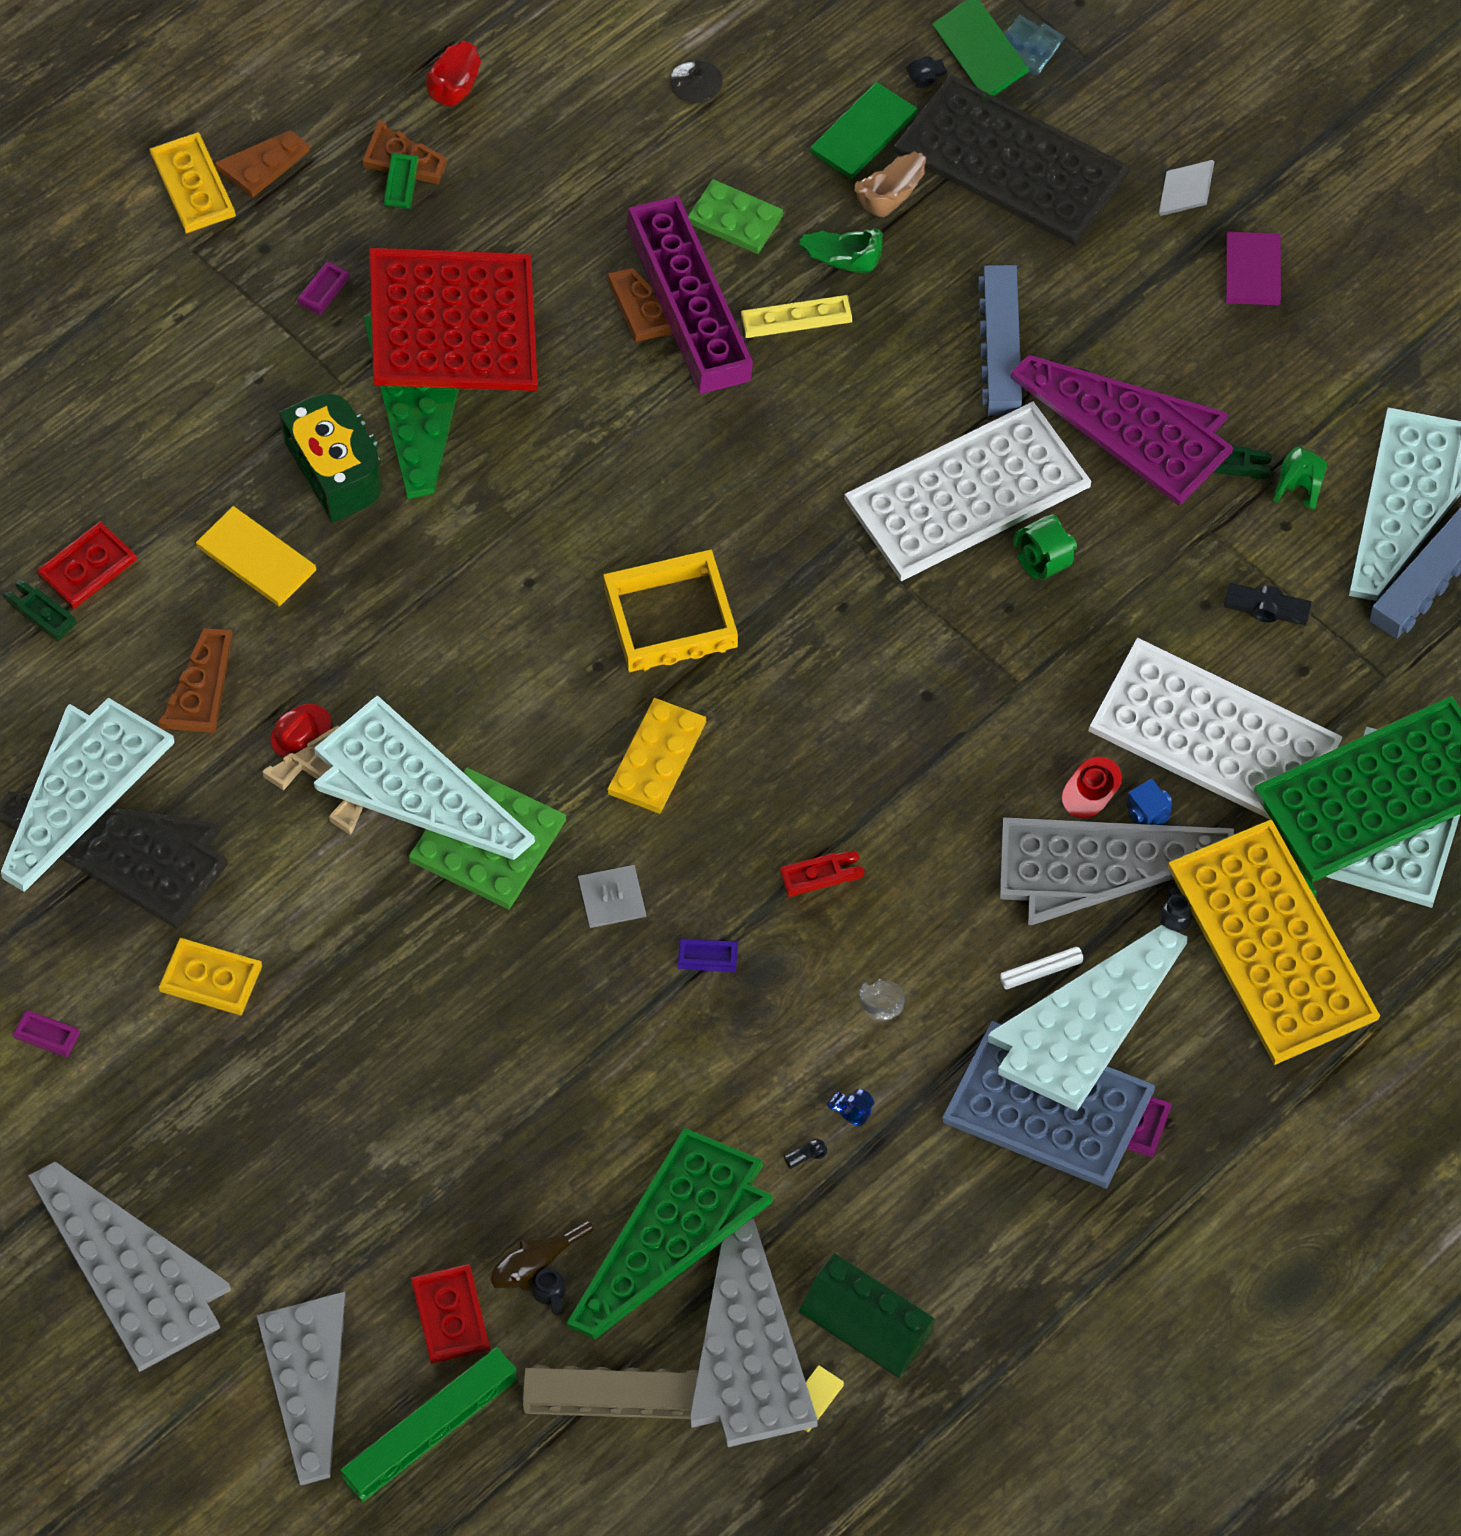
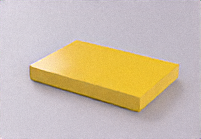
M179 938L159 985V990L162 993L242 1016L261 971L262 962Z

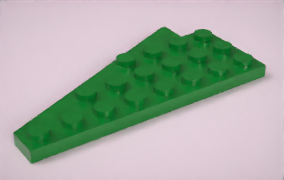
M684 1128L567 1321L568 1328L593 1340L597 1339L773 1202L772 1194L752 1186L763 1167L762 1160Z

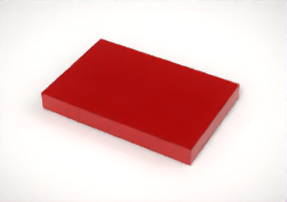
M100 521L36 571L38 576L74 610L133 564L137 557L132 550Z
M470 1264L411 1278L431 1364L490 1350Z

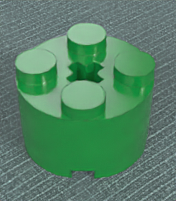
M1054 514L1045 516L1016 531L1013 537L1014 548L1019 546L1021 552L1017 558L1027 574L1034 579L1040 577L1041 580H1045L1070 567L1074 561V550L1077 549V543L1072 535H1067L1058 517Z

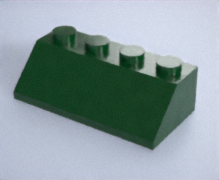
M836 1253L831 1256L816 1276L799 1310L800 1314L898 1378L901 1377L934 1332V1317Z

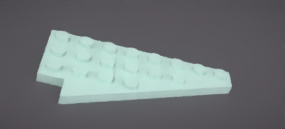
M1387 408L1349 596L1377 601L1461 495V421Z

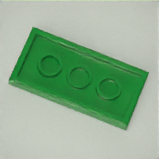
M966 0L932 24L986 101L1030 71L980 0Z
M876 82L810 147V153L852 180L917 115V108Z

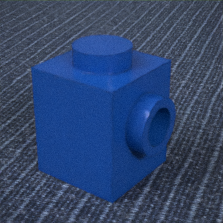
M1153 779L1128 792L1127 807L1136 824L1164 825L1169 820L1172 800L1165 790L1161 791Z

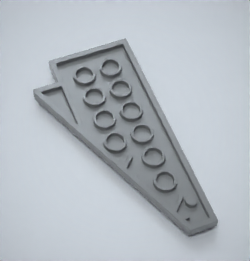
M1003 818L1000 899L1029 901L1028 925L1038 924L1172 880L1173 877L1167 867L1169 862L1233 836L1234 829Z
M754 1219L745 1223L723 1240L721 1244L690 1416L691 1427L720 1421L727 1447L818 1427L817 1416Z

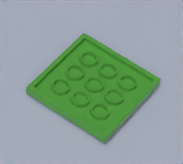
M466 768L463 773L534 836L535 842L515 860L426 829L409 855V860L510 910L566 822V815L476 771Z

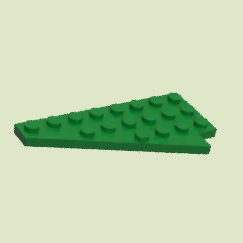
M371 315L363 316L372 353ZM380 386L407 499L434 494L459 388Z

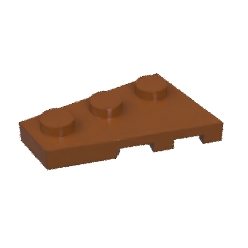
M289 130L215 162V165L219 172L254 198L310 151L309 144Z
M633 268L608 273L607 282L634 342L673 334L658 298L653 294V289Z

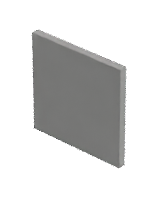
M1210 160L1167 171L1159 215L1162 216L1207 205L1214 161Z
M635 865L578 876L590 928L647 917Z

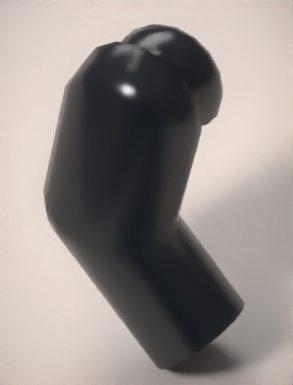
M815 1138L784 1155L786 1165L792 1169L812 1157L815 1159L824 1158L828 1150L824 1141Z

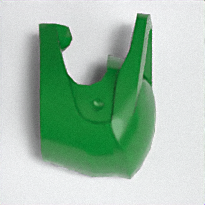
M1300 446L1295 447L1283 461L1273 502L1278 504L1287 490L1293 492L1294 488L1302 486L1308 492V498L1304 500V506L1315 510L1328 462L1311 450Z

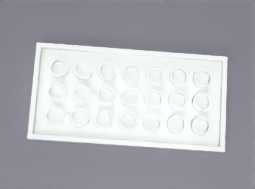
M1033 401L846 493L845 501L900 581H903L1091 487V480Z
M1139 638L1136 639L1088 730L1268 819L1270 817L1253 792L1254 786L1337 749L1342 740V736Z

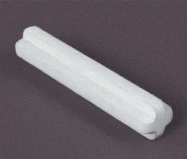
M1073 947L1000 974V981L1004 989H1010L1078 965L1083 962V954L1079 947Z

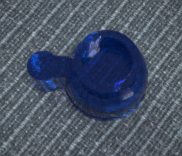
M856 1089L853 1093L847 1095L837 1091L827 1102V1106L831 1110L839 1111L842 1117L849 1123L862 1126L871 1116L872 1107L875 1102L867 1091Z

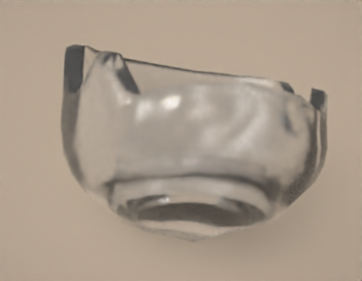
M878 979L872 985H868L865 982L860 989L859 998L862 1010L872 1020L878 1022L891 1020L900 1015L904 1009L905 996L903 990L894 982Z

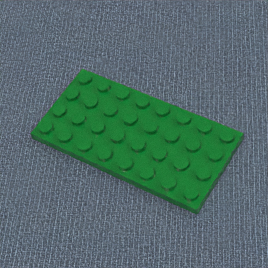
M1453 696L1254 786V794L1270 819H1272L1311 883L1461 814V708Z

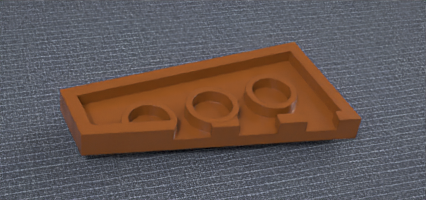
M203 629L190 656V662L186 671H183L179 679L180 683L175 693H172L169 699L168 708L158 722L159 728L216 733L233 638L232 630Z

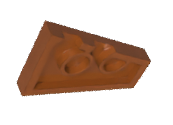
M379 120L363 158V167L388 173L391 153L414 155L419 157L416 180L439 185L447 165L446 157L421 143L416 144L406 138L405 134L400 131L396 133L387 128L386 123Z

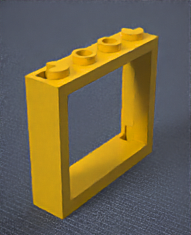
M712 549L603 574L605 593L629 672L642 669L646 671L651 667L659 665H673L681 660L689 658L698 659L706 654L723 653L728 649L738 647L737 629ZM709 575L724 622V629L634 649L619 595Z

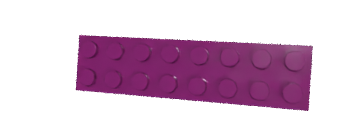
M675 196L628 208L627 230L699 394L750 382L753 361L680 197Z

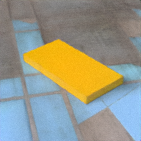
M199 132L149 149L185 233L236 216L232 203Z
M234 506L196 542L198 549L278 607L316 571L315 564Z

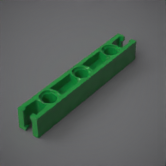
M498 1347L493 1349L343 1467L341 1474L343 1475L344 1483L363 1503L518 1380L515 1374L517 1372L516 1367Z

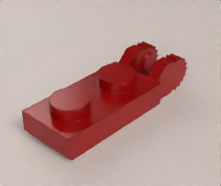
M856 851L840 854L833 853L780 868V875L788 897L841 884L844 881L851 882L864 876L865 872L861 866L843 870L840 868V866L852 865L860 859Z

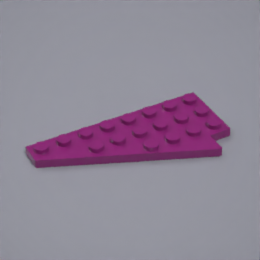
M1028 355L1011 372V379L1179 507L1233 451V447L1215 434L1228 418V414L1224 411L1032 355Z

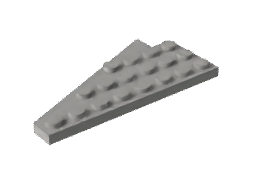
M53 1162L29 1175L33 1187L139 1372L220 1329L219 1323L207 1303L231 1291L227 1281L58 1163Z

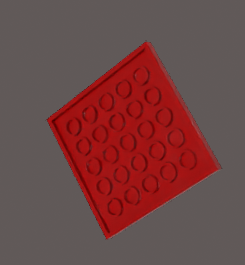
M370 248L373 385L537 391L538 379L531 254Z

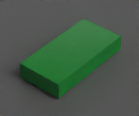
M391 153L383 202L385 207L411 210L419 162L418 156Z

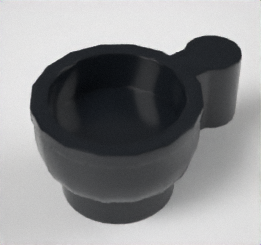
M932 57L919 58L906 67L910 79L916 82L918 88L928 87L936 82V76L940 77L947 74L943 60L938 59L934 61Z
M1175 887L1169 890L1167 902L1161 908L1159 919L1166 928L1182 931L1191 925V905L1185 896L1180 895V890Z
M543 1269L533 1279V1296L538 1302L551 1305L553 1314L561 1315L564 1311L561 1299L566 1290L564 1279L553 1269Z

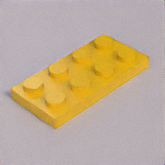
M654 698L608 787V794L661 814L706 724V717Z

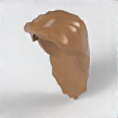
M916 151L910 155L897 157L883 171L875 172L867 179L864 178L862 181L856 182L854 189L856 199L864 210L874 216L885 217L909 197L919 180L924 176L926 157L922 153L918 154Z

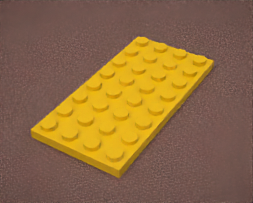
M1272 819L1168 863L1167 867L1182 895L1190 903L1193 916L1274 1065L1379 1020L1380 1014Z

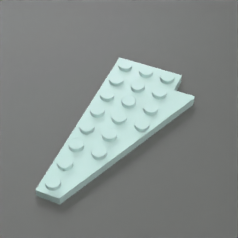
M379 696L373 698L314 748L315 754L330 767L326 773L314 782L315 789L320 792L515 860L535 842L534 836Z
M107 698L90 716L69 704L66 707L2 867V879L25 892L174 744V737L110 698Z
M1161 925L991 1031L988 1035V1042L1009 1051L998 1068V1075L1078 1111L1187 944V936Z

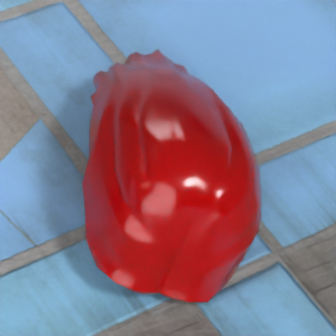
M463 40L460 44L447 47L445 53L439 57L431 70L427 72L425 85L431 99L442 105L454 107L471 92L482 62L476 51L477 45H472L471 42L467 43Z

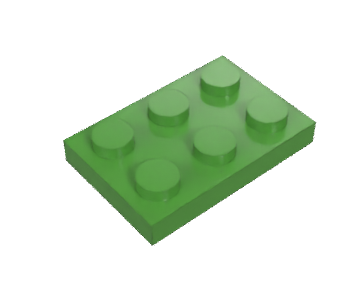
M713 179L688 217L692 226L758 254L783 217V209Z

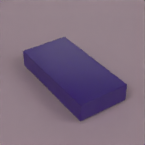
M680 939L678 969L736 972L738 942Z

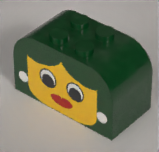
M320 394L279 412L284 443L331 523L361 511L376 502L382 491L379 467L381 462L377 453L379 447L373 434H367L365 430L366 424L361 414L356 415L351 405L344 398L335 394Z

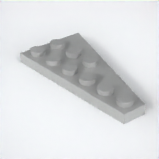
M345 1292L257 1315L300 1486L330 1478L333 1433L344 1327V1307L346 1304Z

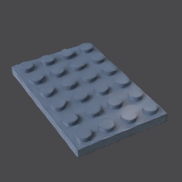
M992 1021L943 1116V1123L1107 1189L1155 1091V1085L1106 1066L1078 1111H1075L998 1075V1068L1009 1051L988 1042L989 1033L1001 1026V1024Z

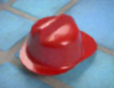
M316 704L299 705L290 712L285 713L279 718L271 733L270 741L273 750L284 758L291 753L296 754L306 748L307 743L330 730L332 723L330 714L325 708Z
M1093 757L1084 761L1068 780L1062 791V802L1069 814L1077 818H1090L1097 815L1121 785L1122 774L1119 766L1113 760L1106 757Z

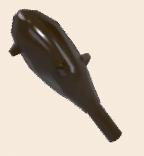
M586 1221L565 1234L548 1239L530 1240L529 1242L525 1239L520 1240V1248L506 1255L494 1267L491 1275L493 1287L516 1288L520 1286L523 1291L527 1290L528 1283L541 1270L549 1266L564 1249L593 1232L592 1224Z

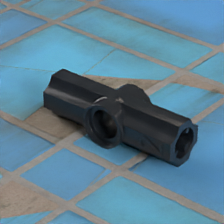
M1229 583L1224 607L1251 613L1255 619L1265 623H1272L1278 619L1306 626L1312 601L1283 595L1280 589L1273 586H1262L1256 589Z

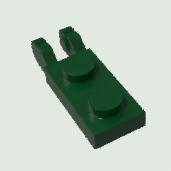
M1232 446V453L1213 472L1216 474L1245 477L1249 475L1253 479H1266L1271 473L1269 467L1254 464L1266 465L1271 463L1272 454L1268 453V451L1252 450L1249 447Z
M21 579L15 585L25 595L22 600L10 591H6L3 594L7 603L57 642L77 624L76 618L38 588H33Z

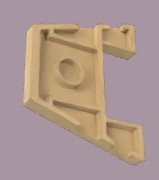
M339 726L332 728L307 743V747L296 754L291 753L287 755L276 766H269L264 769L263 777L282 790L292 782L301 770L306 771L316 779L320 778L330 767L315 754L314 748L338 729ZM343 800L329 816L330 822L351 835L363 806Z

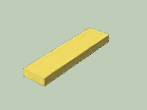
M847 295L741 311L746 338L852 322Z

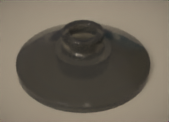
M694 59L685 61L674 69L671 74L670 84L672 91L678 98L690 103H703L713 99L720 92L723 79L720 70L714 64L705 60Z

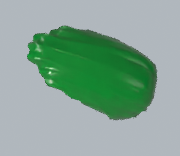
M876 228L864 230V232H848L842 235L820 231L812 234H803L802 239H799V245L811 258L835 268L856 273H869L877 266L881 258L883 233Z

